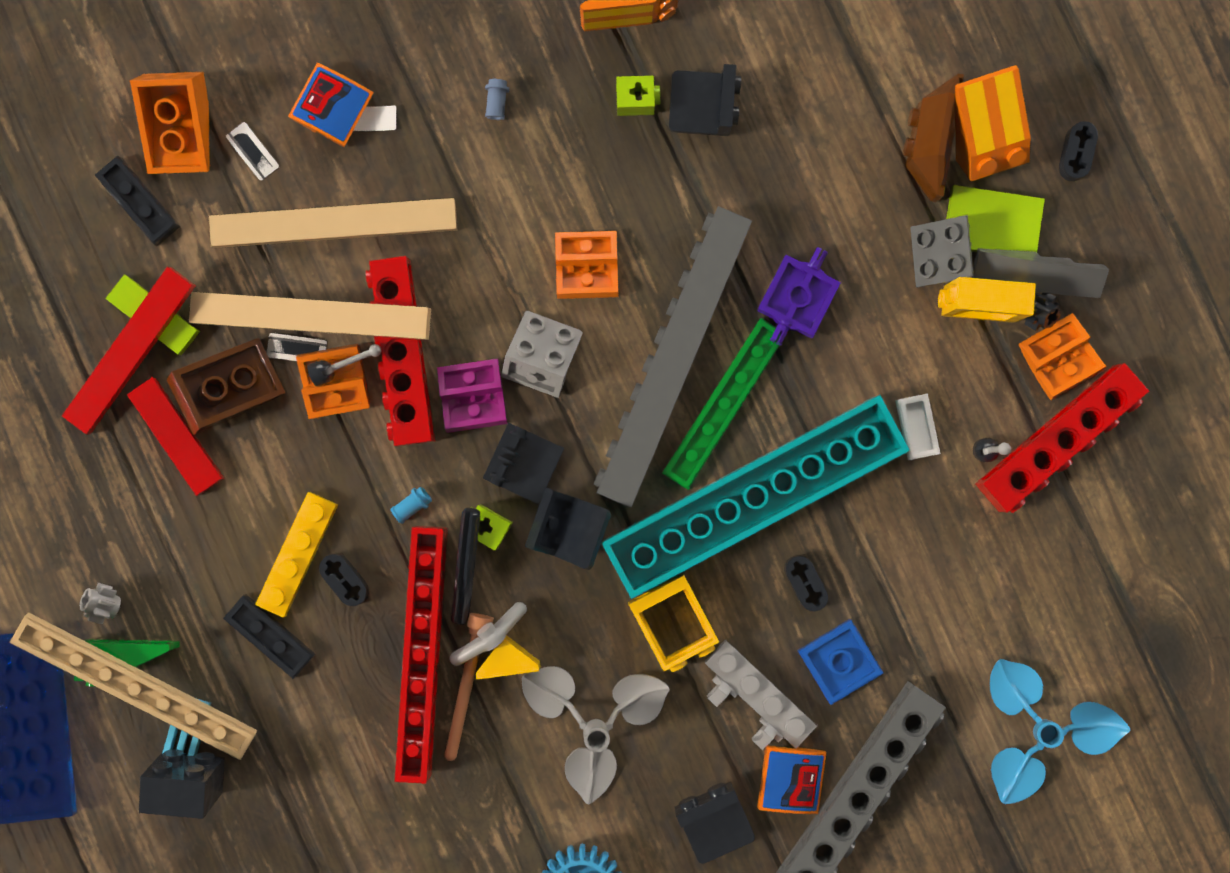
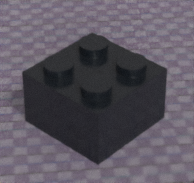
M177 749L162 752L140 776L139 813L204 819L223 793L225 757H216L209 752L187 756L188 754H183V751Z

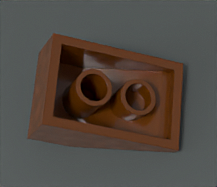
M259 338L171 371L167 378V382L193 436L223 424L285 394L284 388Z

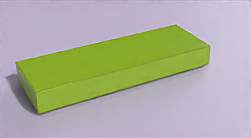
M124 274L105 299L131 318L149 292ZM176 313L158 340L182 356L200 331Z

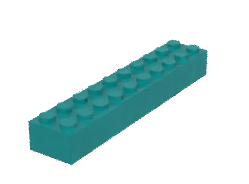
M881 395L874 396L603 540L602 545L632 599L910 451Z

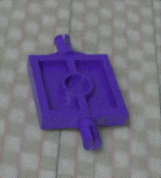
M817 247L809 263L801 262L785 255L757 309L758 312L772 318L778 324L770 338V341L774 343L779 333H781L776 342L777 345H782L789 330L797 331L812 339L841 283L827 276L820 269L826 255H828V252L823 250L817 260L822 248Z

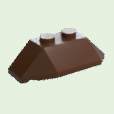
M958 73L932 91L918 103L916 108L912 107L909 114L908 126H912L911 137L906 138L903 149V156H907L906 168L932 202L939 201L945 193L955 132V85L963 83L965 74Z

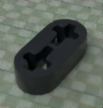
M1079 122L1070 128L1066 134L1059 162V172L1067 181L1075 182L1080 180L1091 169L1098 140V131L1090 122ZM1082 130L1084 131V137L1088 139L1078 148L1080 138L1075 136V134ZM1076 155H1078L1077 166L1081 167V169L1073 173V167L1068 166V164L1074 161Z
M331 554L323 558L319 566L320 574L339 599L348 606H357L365 602L369 595V587L349 560L341 554ZM330 560L333 563L338 561L341 563L339 571L344 576L343 579L337 573L330 574L328 572L331 567L329 564ZM346 581L352 587L360 586L361 590L358 592L359 600L356 597H348L347 594L350 592V589L345 584Z
M796 555L790 557L784 565V572L800 604L809 611L816 612L822 610L828 602V594L813 564L803 556ZM796 561L801 565L806 564L807 568L803 570V574L807 580L802 582L797 574H791V571L795 569L793 563ZM810 585L814 592L820 591L821 595L817 598L818 604L806 603L805 599L809 597V593L805 586Z

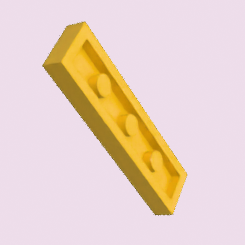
M312 492L307 493L255 605L284 618L287 616L338 504Z

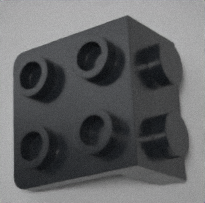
M724 64L722 73L675 71L672 74L669 130L673 133L729 136L732 125H738L739 106H734V94L740 95L741 76L736 75V65Z
M545 488L525 547L558 557L578 567L590 570L594 565L611 513L605 508Z
M731 782L716 784L710 787L706 793L697 797H687L674 807L677 820L681 828H684L699 863L705 864L752 843L755 839L754 832Z

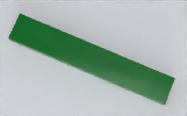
M762 318L759 319L663 470L662 474L687 490L780 346L776 342L781 333H779L774 343L770 341L776 329L774 325Z

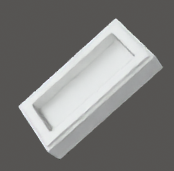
M928 394L895 400L903 438L910 451L906 452L908 460L941 454Z

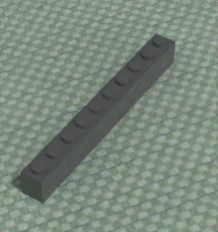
M719 206L715 214L708 213L702 230L707 232L703 243L696 241L690 258L694 259L695 262L691 271L684 270L678 284L679 287L683 288L679 299L672 298L666 315L671 316L667 328L660 326L654 343L658 344L659 347L655 356L648 355L642 369L643 372L647 373L643 384L636 383L630 400L635 401L631 413L624 411L618 428L622 429L623 432L619 441L612 440L606 457L611 458L607 470L600 468L594 485L599 487L598 494L632 507L752 220Z

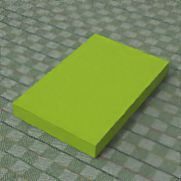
M953 185L950 190L946 219L968 215L972 252H977L978 248L1037 252L1045 199Z

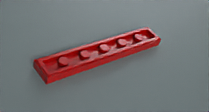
M167 266L65 410L62 417L86 435L91 434L196 285L172 267Z

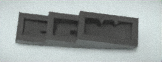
M979 248L973 265L974 278L1036 283V292L1101 298L1109 269L1104 264L1075 263L1070 258L1042 257L1033 251Z

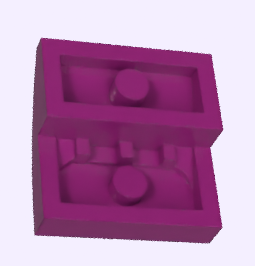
M498 359L437 367L439 393L442 399L444 425L447 433L508 424Z

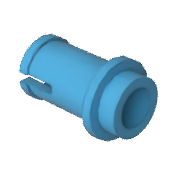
M413 488L409 496L390 510L394 517L403 524L422 508L427 509L432 499L424 488Z

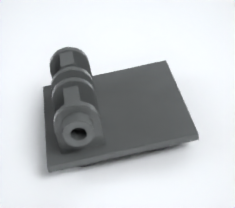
M968 215L910 227L917 288L951 282L958 277L974 278Z

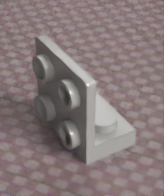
M526 311L505 355L501 377L559 398L568 368L583 332L544 316Z

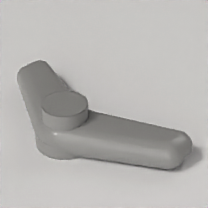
M517 602L494 625L492 622L485 624L478 630V637L450 655V662L454 666H459L485 651L496 648L505 639L506 634L526 613V605L523 602Z

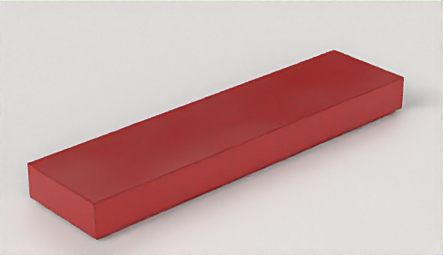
M151 377L127 394L196 496H200L225 479L197 437L193 436L190 427L156 378Z

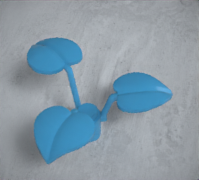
M1004 659L998 660L992 669L990 693L993 702L1007 715H1016L1024 708L1036 722L1033 728V735L1038 741L1035 746L1027 750L1026 754L1018 748L1011 747L1000 751L994 757L991 764V775L999 799L1003 804L1020 802L1039 790L1045 780V766L1040 760L1031 756L1035 752L1043 750L1044 746L1047 748L1058 747L1063 742L1067 732L1073 730L1072 741L1074 745L1082 752L1090 755L1107 752L1123 736L1130 732L1128 724L1112 709L1096 702H1083L1074 706L1070 712L1072 724L1063 728L1051 720H1042L1029 706L1038 702L1043 693V683L1038 673L1027 665Z

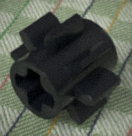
M1035 293L1034 313L1032 316L1024 319L1026 320L1025 325L1035 331L1040 327L1043 329L1052 327L1058 321L1061 314L1060 304L1055 302L1057 297L1050 293H1042L1041 295Z

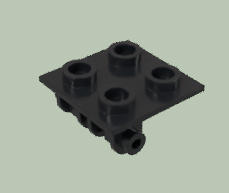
M508 422L483 479L539 504L564 448Z

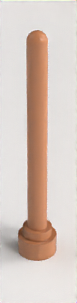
M469 613L467 627H469V633L471 634L470 642L478 637L477 632L481 627L489 622L493 623V617L479 613ZM479 655L464 664L445 750V758L448 761H453L457 757Z

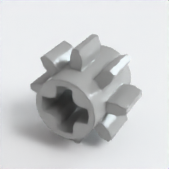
M98 583L96 589L88 588L85 590L80 600V610L85 612L84 617H88V621L103 624L105 618L113 619L117 615L121 599L119 596H116L117 591L112 590V586Z

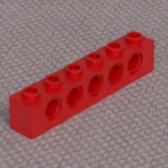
M407 256L369 261L370 270H366V281L368 288H373L374 300L370 301V304L417 307L411 261ZM391 284L397 285V296L393 299H386L384 296L385 288ZM374 336L375 344L379 345L382 350V361L378 362L380 379L386 382L387 392L382 393L385 411L389 410L391 422L387 423L389 441H394V446L397 447L436 442L422 339ZM398 345H405L407 349L405 358L395 361L392 356L393 349ZM402 375H408L411 379V385L408 390L401 392L397 388V380ZM407 405H411L415 409V417L410 422H404L401 418V410Z
M1126 363L1113 365L979 479L975 485L998 512L1008 513L1010 511L1013 513L1026 503L1024 498L1032 491L1037 493L1049 484L1048 478L1054 472L1060 473L1067 469L1073 463L1071 458L1079 451L1083 453L1093 447L1097 442L1094 438L1102 431L1107 433L1120 423L1118 418L1126 411L1130 413L1142 405L1144 401L1141 398L1149 390ZM1107 393L1112 394L1115 402L1112 408H1109L1105 402ZM1085 412L1091 417L1089 428L1084 427L1082 424V416ZM1062 432L1068 437V444L1065 448H1062L1058 443V437ZM1038 452L1042 453L1045 458V464L1042 468H1038L1034 462ZM1015 472L1019 473L1022 478V483L1017 489L1011 484V476Z

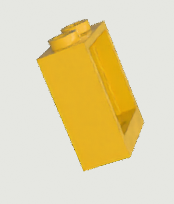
M958 277L944 285V288L940 290L938 307L942 308L941 316L1014 323L1033 315L1036 283Z
M683 573L628 601V605L663 671L670 669L671 672H675L688 664L687 659L698 654L700 658L716 649L714 645L719 643V640ZM683 590L706 636L665 656L642 611Z

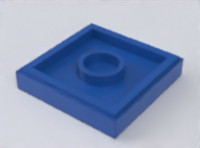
M851 619L797 650L830 705L883 674L882 669Z

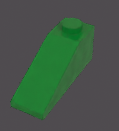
M83 640L134 667L141 666L180 647V641ZM74 676V681H84ZM86 682V686H94Z

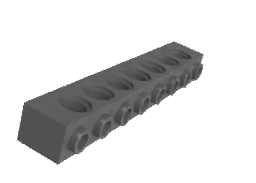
M907 681L776 873H801L806 870L813 873H837V866L842 858H847L854 850L856 844L854 841L861 831L865 832L870 827L873 821L872 814L878 806H883L891 795L890 788L896 779L899 781L905 776L909 768L907 764L914 754H919L926 744L925 737L931 728H937L943 720L944 713L942 712L946 707ZM916 714L918 716L916 726L906 728V718ZM899 740L901 744L899 751L894 754H888L887 747L889 743ZM874 767H883V774L880 778H869L870 771ZM856 793H865L866 797L863 803L859 805L852 804V797ZM838 819H848L845 829L840 831L834 830V824ZM823 844L830 845V851L827 855H816V850L819 846Z

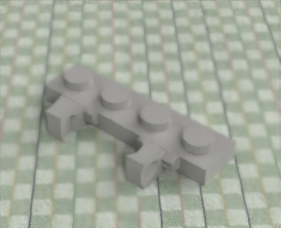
M724 640L705 660V664L716 673V676L712 679L716 686L708 693V699L716 707L724 701L729 693L734 698L739 695L761 716L759 721L763 726L752 737V741L762 750L773 739L780 742L783 737L794 748H797L817 727L809 717L727 640Z

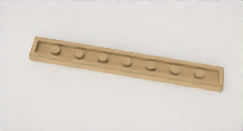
M454 198L212 215L209 216L211 247L222 248L457 231L456 201Z
M191 292L189 323L429 340L431 308Z
M29 612L24 616L10 641L11 644L241 760L256 735V729Z

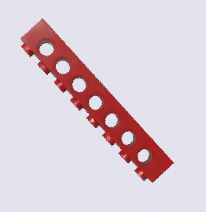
M414 526L411 530L394 782L426 784L432 775L448 528Z

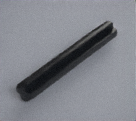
M465 508L461 515L451 621L454 624L460 625L467 623L471 606L480 511L474 508Z

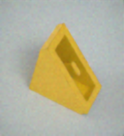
M506 635L502 643L491 652L478 669L476 679L538 672L541 667L540 660Z

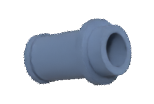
M489 79V83L485 85V90L488 91L485 117L488 119H505L506 93L510 89L507 87V81Z

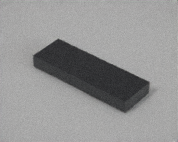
M117 155L95 174V177L154 245L158 246L181 227L120 156Z
M247 594L243 595L223 619L292 679L296 678L316 654L267 611L255 605L256 602Z

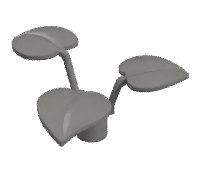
M550 666L541 668L538 672L525 673L522 676L524 696L530 707L537 714L546 718H556L562 713L565 705L579 723L580 728L583 729L584 743L587 748L581 747L571 752L565 762V775L570 785L588 805L607 790L616 774V758L607 747L610 743L609 730L613 728V723L618 713L622 711L624 719L634 725L650 723L660 713L670 690L665 682L654 676L645 674L626 676L613 689V698L618 706L614 708L608 722L605 723L599 719L585 722L573 704L568 701L575 693V683L569 672L560 667Z

